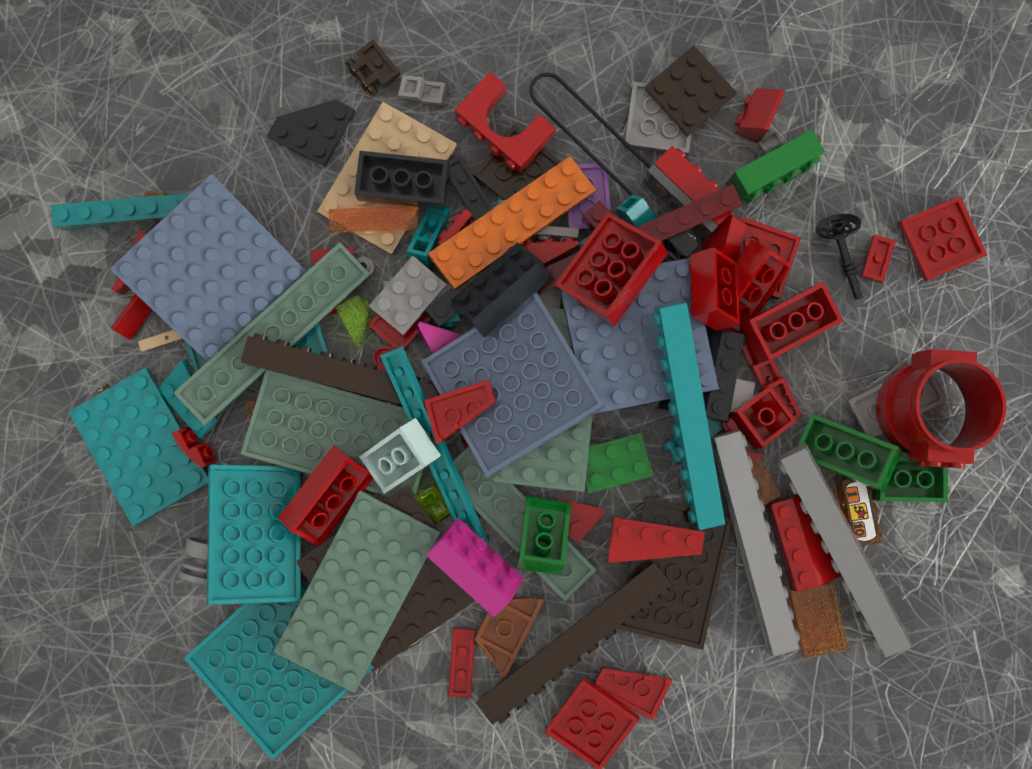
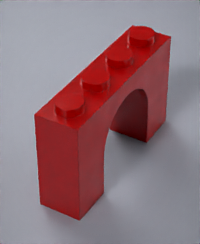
M489 72L455 109L456 121L463 128L468 127L472 130V135L479 142L484 141L488 144V149L495 156L498 157L500 155L503 157L505 164L514 171L516 169L521 173L555 136L556 128L539 114L522 133L516 136L503 137L494 133L488 126L487 117L492 108L507 92L506 85L493 73Z

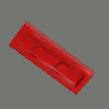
M453 627L449 683L450 697L471 698L475 645L474 628Z

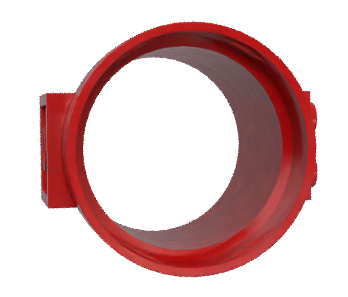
M929 349L912 353V363L895 370L885 380L877 397L876 414L884 436L892 445L899 447L902 452L909 454L908 461L917 462V466L964 468L965 464H974V450L990 443L1001 430L1006 416V398L996 376L989 369L977 363V352ZM936 370H941L954 380L963 395L965 403L964 424L956 439L949 445L943 444L931 435L924 425L920 414L919 402L922 388L927 379Z

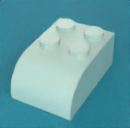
M415 418L359 457L385 494L441 455Z

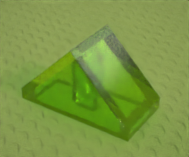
M432 484L415 496V499L435 524L451 515L436 484Z

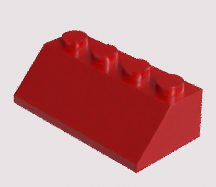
M751 239L737 260L740 323L761 312L792 266L775 252ZM740 325L725 328L731 332L744 334Z
M333 445L278 516V519L291 532L320 546L351 508L359 491H364L373 477L368 469Z

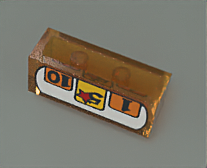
M849 478L835 481L840 508L860 546L881 543L882 529L876 520L878 509L876 503L872 500L871 493H873V488Z

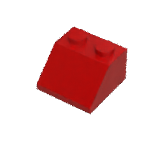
M756 88L752 95L748 94L743 104L746 107L744 114L739 113L734 124L737 126L735 134L755 143L760 142L770 128L785 91L782 89Z
M771 386L755 394L728 414L735 421L737 427L754 450L764 448L797 422Z

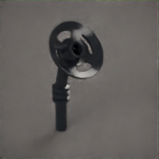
M836 214L821 220L816 226V233L821 238L836 240L843 263L841 267L844 268V276L848 278L854 299L859 300L863 298L856 277L857 270L853 266L854 261H851L845 238L853 235L860 229L861 220L852 214ZM850 222L855 224V228H852Z

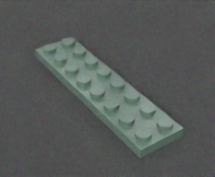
M468 446L453 462L474 509L518 553L526 497L513 484L494 482L495 474L486 477ZM567 540L565 567L562 574L537 573L566 601L596 569Z

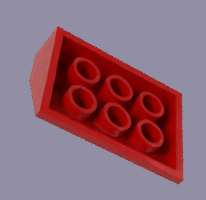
M607 212L557 280L555 286L593 314L615 327L668 253L662 241Z
M799 494L765 504L790 588L797 592L817 587L842 577L841 573H836L832 566L831 560L833 558L830 552L825 553L821 545L823 539L820 533L815 534L810 524V521H813L809 513L805 514L800 505L802 500Z

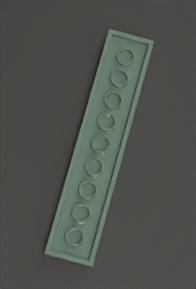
M339 242L173 393L206 426L266 371L263 368L241 363L248 336L254 337V334L257 333L267 336V341L276 343L277 339L290 342L289 347H293L371 276L370 273Z

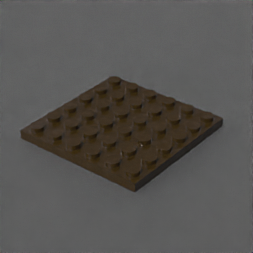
M409 485L383 501L440 531ZM336 534L296 561L310 583ZM428 557L371 662L374 666L371 670L372 672L475 601Z

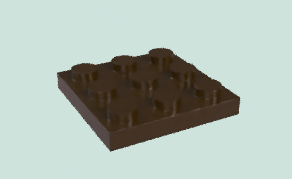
M695 45L645 86V91L687 137L737 94Z
M513 125L504 137H513L522 133V131ZM543 148L520 173L516 169L514 171L505 164L503 157L500 155L497 157L491 152L473 176L502 200H507L561 163V161Z

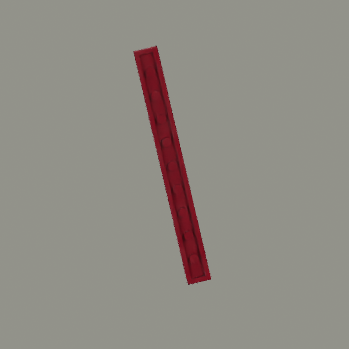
M734 184L636 228L663 241L741 207L742 203ZM576 254L546 267L552 278L537 291L538 295L556 288L555 283Z

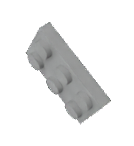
M412 256L369 307L404 336L425 312V309L444 290L447 284Z

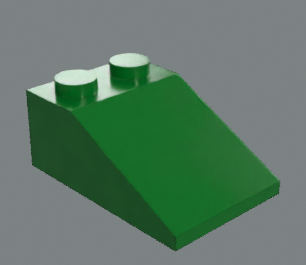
M527 496L516 569L556 575L562 574L566 560L571 503Z

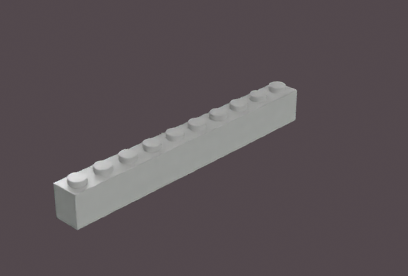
M736 430L712 436L710 439L715 462L767 652L775 657L798 650L800 636L797 629L793 627L792 620L794 619V614L791 607L787 605L786 598H788V592L781 583L782 570L780 565L776 564L774 557L776 555V548L774 543L770 542L768 535L771 533L769 523L767 520H764L762 513L765 511L762 500L758 498V482L752 476V460L746 454V438L744 434H741V431Z
M804 443L782 453L779 466L784 475H789L791 479L789 484L795 495L799 494L802 500L800 505L805 514L809 513L813 521H810V524L815 534L820 533L823 539L821 545L826 554L830 552L833 558L831 563L836 573L840 572L843 576L842 584L847 593H852L854 597L852 603L856 611L862 612L864 616L862 621L868 632L872 631L875 636L872 638L878 651L882 650L885 657L912 648L905 628L807 444Z

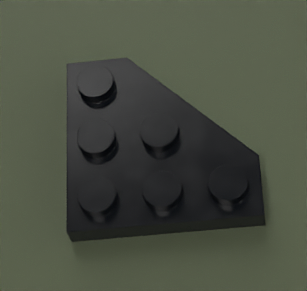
M332 100L276 118L267 137L326 167L353 118L355 110L337 100Z

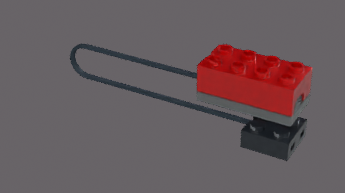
M549 72L540 73L531 82L529 92L533 102L630 196L634 193L535 98L533 86L537 80L543 77L556 79L648 168L642 182L672 211L719 191L717 184L713 180L705 178L702 175V170L696 164H691L686 159L687 157L682 150L675 149L673 146L651 166L556 74ZM734 210L691 228V230L705 241ZM685 231L662 241L668 255L674 261L687 259L699 246L696 237L691 232L686 233Z

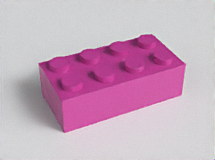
M459 518L440 535L426 554L432 562L493 617L511 602L524 578Z

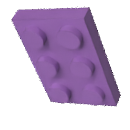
M597 163L578 165L595 187L596 192L567 212L568 228L579 229L578 231L590 230L581 221L582 216L598 200L611 212L608 174Z

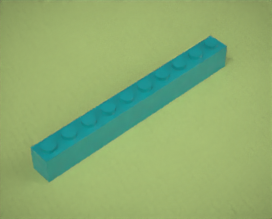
M683 301L654 306L655 313H652L654 326L658 327L659 335L656 336L658 348L662 350L663 358L660 359V364L667 377V380L664 381L666 393L670 394L671 402L668 403L670 415L674 417L675 424L672 425V430L679 444L676 447L678 459L682 461L683 468H680V475L686 484L684 497L690 506L688 519L690 524H693L699 531L725 525L688 306Z

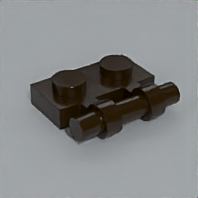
M374 39L357 51V55L360 58L358 62H355L352 58L345 62L349 67L351 75L357 77L361 82L363 90L368 91L371 96H375L378 93L374 86L375 83L379 82L384 88L400 76L398 69ZM365 67L372 73L368 78L362 71Z

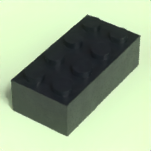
M359 151L354 195L358 201L445 210L450 170L449 162L443 159Z
M517 242L450 301L462 317L485 337L552 277L542 261Z

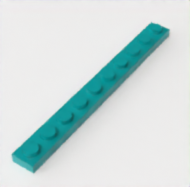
M403 346L380 355L409 422L415 418L417 419L441 455L428 465L453 521L459 518L490 546L445 441H442L440 444L435 442L424 402L426 398Z

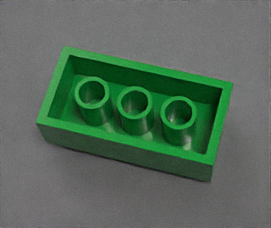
M811 129L738 169L726 184L728 186L734 184L741 203L746 202L748 205L757 200L758 196L762 193L768 194L775 190L782 182L786 184L795 179L796 175L800 172L804 174L813 169L814 165L821 161L820 157L825 153V150Z
M813 413L798 443V446L804 443L807 444L818 466L882 493L885 492L902 453L901 449L895 445Z

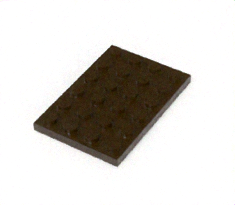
M645 497L640 521L698 530L689 522V507ZM724 516L725 525L701 530L705 532L702 555L630 561L625 584L652 562H655L672 585L669 586L670 591L662 598L656 596L651 600L652 606L644 612L638 610L633 614L635 617L633 621L626 626L621 624L617 629L703 650L731 530V518Z

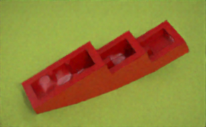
M749 342L744 343L741 352L761 391L771 386L794 418L802 417L786 379L781 376L774 359L759 363Z

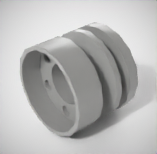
M188 537L184 554L193 557V559L181 561V566L187 569L179 570L178 577L193 584L207 586V539Z

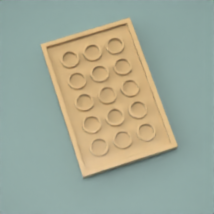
M382 102L317 210L318 214L393 256L421 207L358 201L354 192L359 151L449 161L457 148V143Z

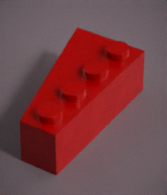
M612 517L606 562L614 563L702 555L705 532Z

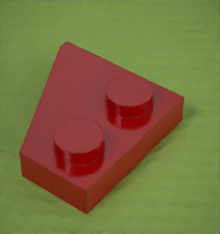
M561 498L556 500L571 503L568 535L578 544L605 513V510L602 508Z

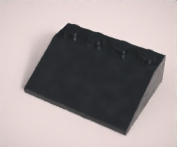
M706 328L719 389L703 392L707 419L722 423L728 419L745 334ZM671 400L659 401L658 409L669 411L668 403Z

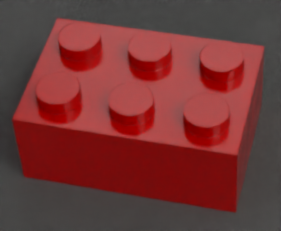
M714 247L691 254L689 270L691 273L690 292L692 294V305L690 310L692 317L716 331L740 325L737 262Z

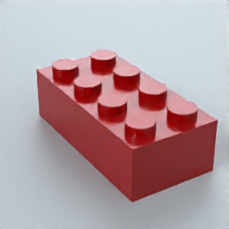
M821 282L740 323V326L758 362L762 363L770 361L843 322V319L825 283Z

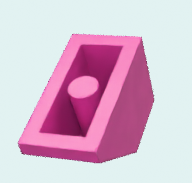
M416 321L415 323L429 352L432 354L461 337L459 333L424 322Z

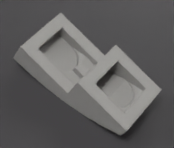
M403 75L398 96L415 102L443 107L448 86L442 82L425 81L423 77Z

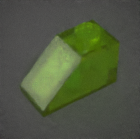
M359 295L335 307L354 344L358 348L363 346L369 327L368 323L372 318L369 313L372 309L369 307L368 300L366 298L362 300Z

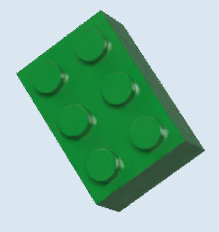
M642 433L589 447L585 482L588 494L653 476Z
M900 456L885 492L882 493L872 488V500L948 503V468L917 466V462L908 461L909 456Z

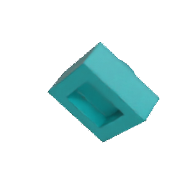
M459 312L442 325L444 329L456 328V324H461Z

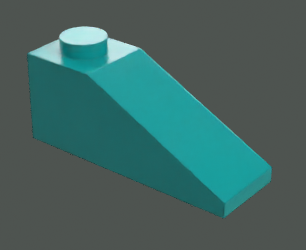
M445 207V210L427 208L406 251L408 260L414 256L431 270L434 263L429 258L428 253L438 247V237L446 228L450 208Z

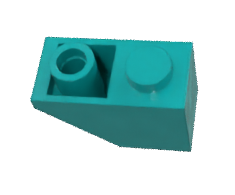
M634 194L616 208L618 218L634 227L656 218L643 197Z

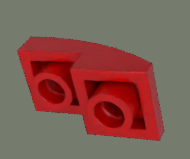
M190 427L172 433L182 451L201 468L217 462L212 448L209 447L207 442L199 444L197 435Z

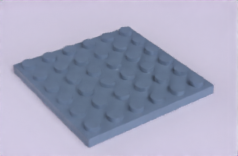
M213 174L207 177L110 268L113 273L207 362L307 272Z
M690 258L661 263L615 327L560 290L573 353L605 404V407L593 414L670 399V394L666 393L664 381L667 380V377L660 364V359L663 358L662 350L657 346L656 336L659 333L658 327L654 326L652 313H655L654 306L677 301L686 302L688 306L702 393L719 389L705 324L693 318L690 310L692 305V294L690 292L691 273L689 270Z
M537 292L487 336L483 337L473 328L421 361L440 395L490 380L496 403L460 428L462 435L486 477L492 476L605 407V404Z

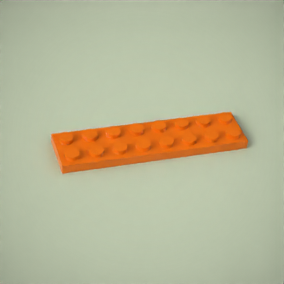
M569 156L429 252L428 256L451 287L457 290L467 283L469 279L487 269L494 261L507 252L510 247L517 242L520 244L526 242L592 196L596 189L571 156Z

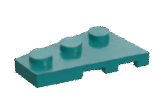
M186 359L179 363L158 390L199 438H202L217 423L216 419L214 418L204 426L173 393L192 376L189 370V361Z

